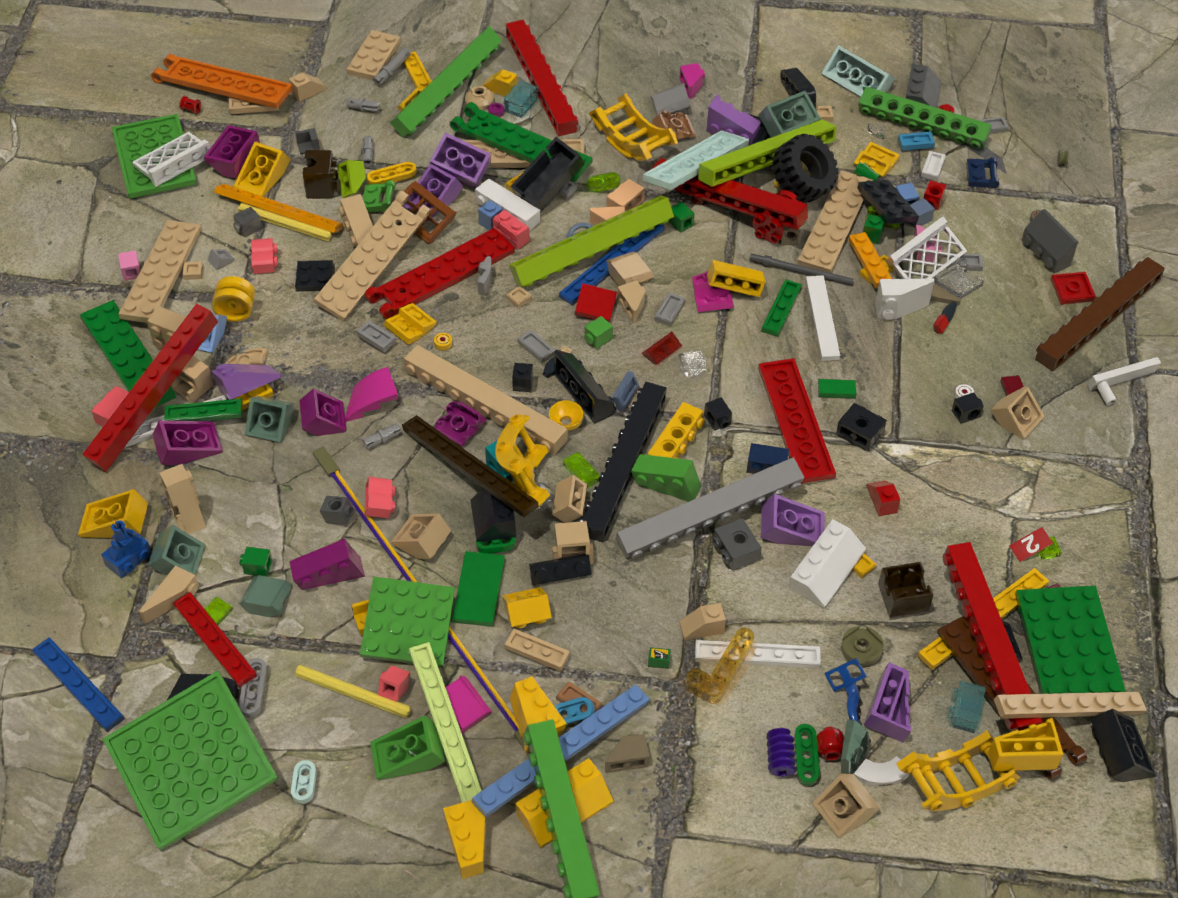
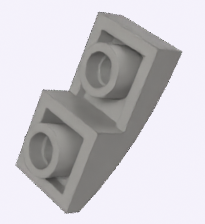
M487 256L478 268L480 272L476 283L478 294L484 296L490 287L492 279L490 256Z

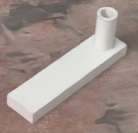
M1156 357L1092 376L1087 386L1090 391L1098 389L1106 405L1110 406L1117 401L1109 387L1110 385L1155 373L1161 362Z

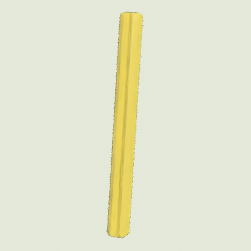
M244 203L238 206V212L252 207L259 214L261 220L325 241H329L332 237L331 232L294 219Z
M298 665L295 670V675L299 678L398 716L407 718L411 712V707L406 704L392 701L379 696L377 693L306 666Z

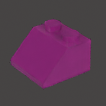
M314 388L299 400L302 430L316 436L344 433L346 431L343 401Z

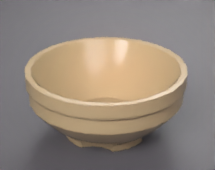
M475 86L466 93L465 103L467 105L469 102H473L479 109L484 111L488 109L490 104L495 102L494 94L484 86Z

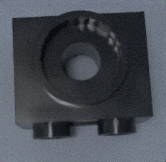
M853 403L838 421L836 433L846 438L850 444L860 446L869 451L884 433L887 420L867 410L865 407Z

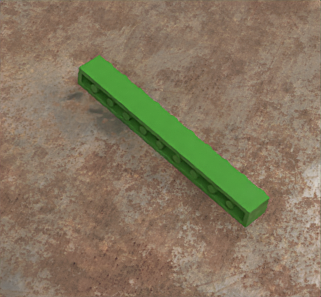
M490 26L487 27L390 124L402 137L407 134L411 136L417 130L416 126H421L427 120L425 117L427 115L430 117L436 111L435 107L439 108L445 102L444 98H449L455 92L453 89H458L464 83L462 80H467L473 74L471 71H476L482 65L480 62H485L491 56L489 53H494L499 48L498 44L502 39Z

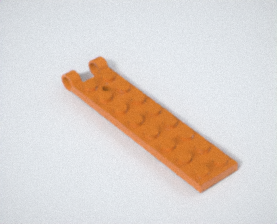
M168 54L163 60L164 65L169 68L167 71L156 68L151 73V78L156 83L166 81L277 109L293 90L291 83L175 56L174 54Z

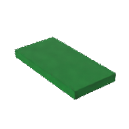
M465 551L452 616L453 623L493 627L505 555Z

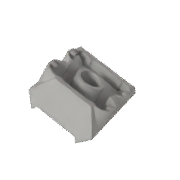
M684 83L651 96L656 116L662 110L668 111L671 114L676 112L686 114L690 107Z

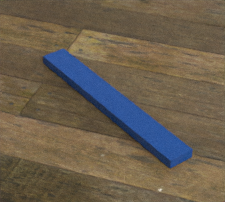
M655 225L654 229L650 231H642L637 237L625 239L624 243L614 247L559 292V297L573 306L578 302L582 283L597 286L610 275L607 260L633 251L637 253L664 231V225Z

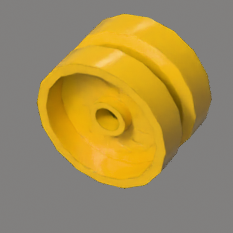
M237 276L221 278L216 284L211 304L212 310L216 314L227 316L226 320L239 322L246 320L252 311L256 294L255 288L250 282Z

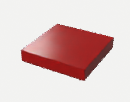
M1086 272L1051 275L1050 279L1060 305L1092 302L1096 298Z
M582 283L574 315L593 320L602 316L606 321L610 322L617 292Z

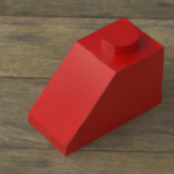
M884 480L866 484L878 516L898 512L901 499L893 483Z

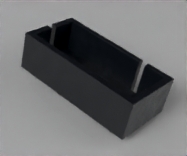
M555 137L546 147L552 158L549 159L547 153L543 150L510 186L515 195L538 208L540 213L585 165L581 155L558 137Z

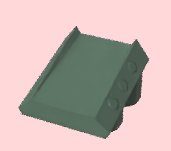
M260 575L255 576L245 591L239 605L250 614L270 618L279 616L283 613V601L289 596L292 584L282 579Z
M847 720L841 756V774H854L859 762L864 759L868 750L869 731L856 720Z

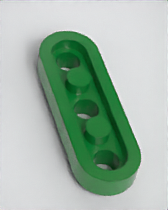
M801 724L796 728L794 734L797 779L805 786H812L819 778L817 734L813 726ZM801 736H807L808 739H803ZM803 755H808L810 758H804ZM809 774L811 777L807 778L804 775Z

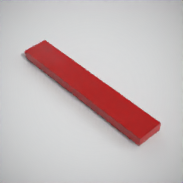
M191 592L173 603L177 611L233 680H236L239 688L257 677L253 668Z

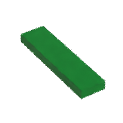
M787 279L784 280L761 328V332L776 337L779 336L801 290L802 284Z
M241 399L165 406L164 421H212L242 418Z

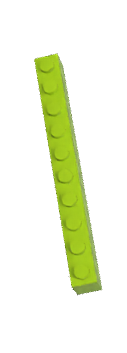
M822 119L699 163L698 180L713 187L770 166L773 163L776 150L796 135L810 134L814 135L815 138L823 140L824 144L832 143L836 139L837 126Z
M664 196L656 197L509 264L515 283L522 287H528L533 284V281L546 279L549 274L561 272L568 265H576L581 259H589L594 256V253L607 251L614 244H622L627 238L637 237L642 231H650L654 229L655 225L669 222V219L674 217L669 199Z

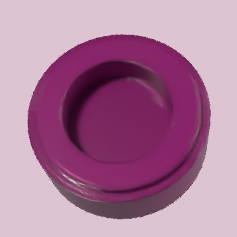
M492 103L488 106V113L500 118L504 115V106L500 103Z

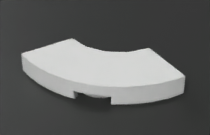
M897 756L885 763H876L865 759L854 773L860 782L873 786L894 785L910 776V774L899 770L896 763L901 759Z

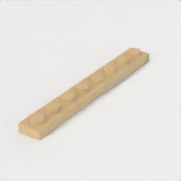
M1139 692L997 695L994 698L1001 719L1099 716L1112 708L1125 715H1143L1147 711Z

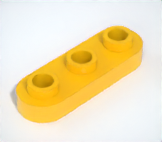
M403 162L371 171L367 175L368 184H383L389 180L398 182L412 178L417 173L416 165L413 162Z

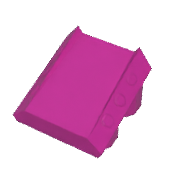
M460 675L457 680L445 687L461 734L492 713L466 676Z

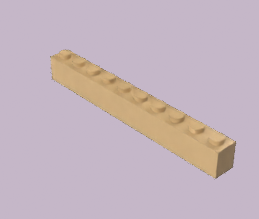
M417 345L404 357V367L408 374L416 376L422 382L432 385L438 391L449 395L452 399L473 408L482 416L490 418L500 426L505 427L513 415L529 416L530 419L526 422L524 428L533 443L546 445L549 453L555 455L568 441L567 428L423 347Z

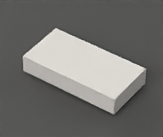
M929 151L921 177L937 181L946 155Z

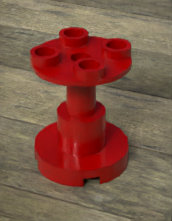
M781 190L779 193H776L777 195L798 201L796 199L797 196L790 191ZM760 213L753 218L754 234L757 238H763L768 242L777 244L783 237V228L773 216Z

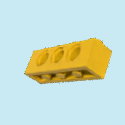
M682 402L647 455L679 458L680 455H683L687 449V444L693 441L697 429H701L704 424L703 410Z

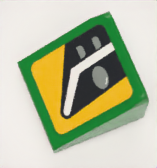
M650 647L648 667L669 669L671 649Z

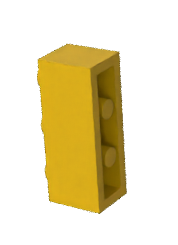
M712 260L707 273L710 286L760 297L766 283L762 271Z

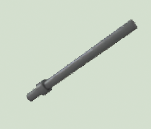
M751 253L749 259L763 263L764 266L770 267L772 265L812 276H824V279L852 285L854 281L853 278L773 259L772 256L768 255L761 256Z

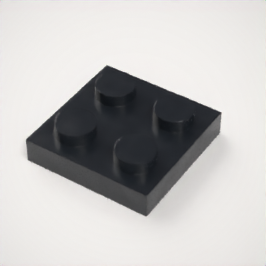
M333 260L297 261L296 292L321 291L333 276Z

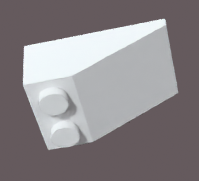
M934 278L880 279L875 302L878 320L898 319L929 306Z

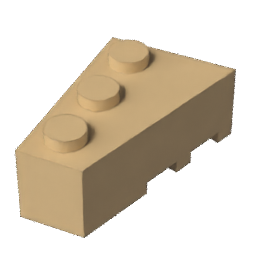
M183 464L160 472L169 507L179 528L188 534L206 528L190 470L186 471Z

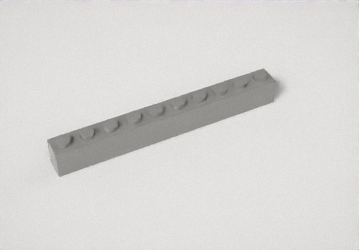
M793 457L617 532L616 540L625 559L632 557V559L637 558L643 554V551L648 549L650 551L656 550L664 542L672 543L678 539V536L683 534L686 536L691 535L699 527L707 528L714 524L713 521L718 519L723 521L731 517V514L734 512L742 513L753 504L756 506L760 505L774 494L781 496L784 493L783 491L788 489L793 491L801 486L804 476Z

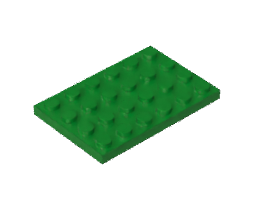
M1096 585L1021 589L1015 592L1040 694L1126 692Z

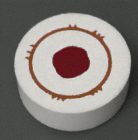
M959 385L955 390V398L973 393L974 390L969 385Z

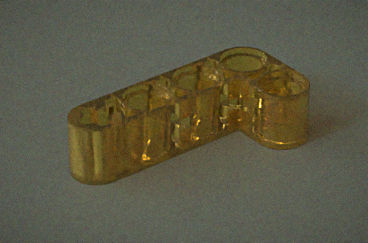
M746 627L737 630L711 675L698 668L689 670L685 683L687 690L709 703L720 702L752 648L754 641L753 631ZM744 638L747 639V640H745V641L743 642L742 647H741V646H740V641L743 640ZM736 654L739 659H731L729 655ZM726 671L729 676L723 677L719 672ZM692 678H697L701 682L698 684H694L690 680ZM715 688L719 693L712 694L709 692V689Z

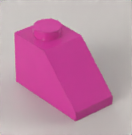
M699 63L680 66L679 79L681 84L684 83L688 98L692 99L702 87V82L705 78V72L701 69Z

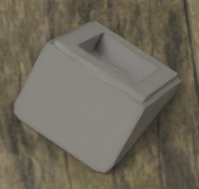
M213 249L208 257V262L216 270L235 260L226 249Z

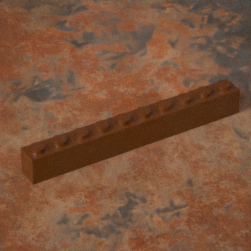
M1149 257L1139 261L1132 270H1128L1123 278L1117 279L1111 288H1106L1100 297L1097 296L1092 301V304L1086 305L1080 314H1075L1068 324H1063L1056 334L1052 333L1045 343H1040L1036 349L1037 355L1035 360L1053 372L1157 284L1162 278L1165 267Z

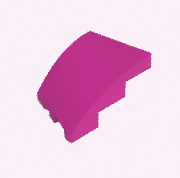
M708 271L692 277L698 312L733 308L730 290L710 286L707 278Z
M388 367L367 375L353 387L345 416L346 422L363 418L362 413L381 408L380 403L398 399V393Z

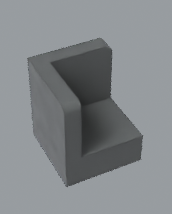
M315 128L295 132L300 155H304L306 150H320Z

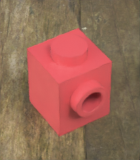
M391 665L380 676L378 695L397 702L408 690L410 672Z

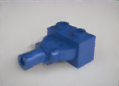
M118 520L111 526L114 532L113 540L111 541L112 546L101 555L105 566L122 579L126 574L131 573L139 563L146 560L152 552L147 540L133 529L126 528L125 523Z

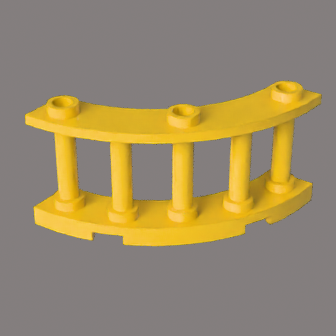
M627 93L617 98L619 103L603 111L600 106L589 112L598 130H603L607 137L605 139L627 158L633 157L636 161H644L652 157L650 152L662 145L670 146L678 143L676 134L671 128H659L648 122L635 108ZM623 108L629 118L613 126L607 116ZM631 124H634L639 129L627 137L618 132ZM643 135L649 138L640 143L633 142V140Z
M516 414L509 419V423L498 438L495 449L496 458L500 466L511 474L514 485L537 500L540 506L550 494L547 489L538 487L535 484L533 470L538 467L549 450L546 445L534 444L524 428V425L530 419L529 416ZM518 434H520L527 446V451L524 455H522L515 443Z
M988 730L963 743V748L953 752L952 749L936 753L935 757L931 758L928 754H920L913 751L896 763L900 771L913 775L927 798L926 801L921 803L922 807L933 812L959 807L968 808L974 802L990 796L1003 788L1009 789L1017 783L1016 780L1021 778L1014 770L1009 772L997 771L1001 777L988 784L985 783L971 759L980 752L985 753L989 758L988 751L994 736ZM958 763L964 765L978 788L966 792L950 767ZM933 772H943L957 794H946Z

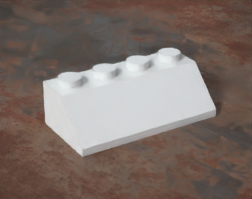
M832 519L791 575L790 590L825 608L864 554L866 547L850 528Z

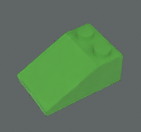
M426 715L370 741L376 779L378 780L427 771L445 762L443 748L434 722Z

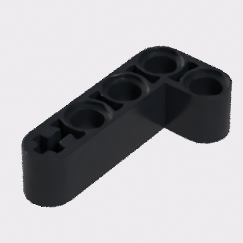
M797 67L781 70V82L793 96L806 91L816 109L815 87Z

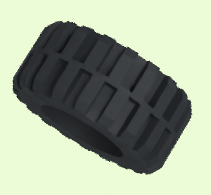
M810 134L796 135L776 150L772 163L774 165L772 168L773 173H775L774 178L780 184V189L794 193L797 196L796 199L802 203L813 202L827 194L835 187L838 176H836L838 175L837 160L834 159L833 152L829 150L827 144L822 142L823 140L815 138L814 135ZM801 161L808 168L810 176L803 169Z

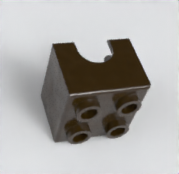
M306 150L304 158H306L307 167L303 168L302 173L306 198L332 199L334 192H337V182L335 181L338 180V170H335V167H337L336 157H333L332 150Z
M922 562L882 568L878 585L890 618L929 612L934 595L930 585L927 586V589L925 587V570Z

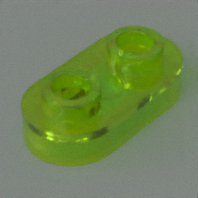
M614 172L591 176L587 180V188L591 192L615 189L620 185V176Z

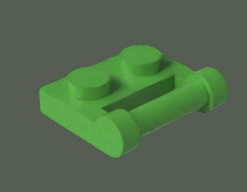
M389 180L383 184L365 185L363 201L367 212L386 211L392 204V193L396 186L394 181ZM383 192H386L385 199L381 203Z

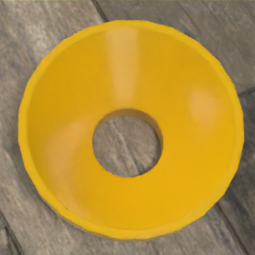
M559 401L550 408L549 419L570 431L576 429L582 423L583 410L579 404L573 401ZM563 419H569L571 420V423L568 425H564L561 423V421Z

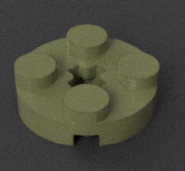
M853 627L845 632L841 643V651L848 661L857 658L861 667L864 668L866 665H872L880 659L883 641L881 636L872 628ZM858 643H860L861 645L866 644V648H859Z

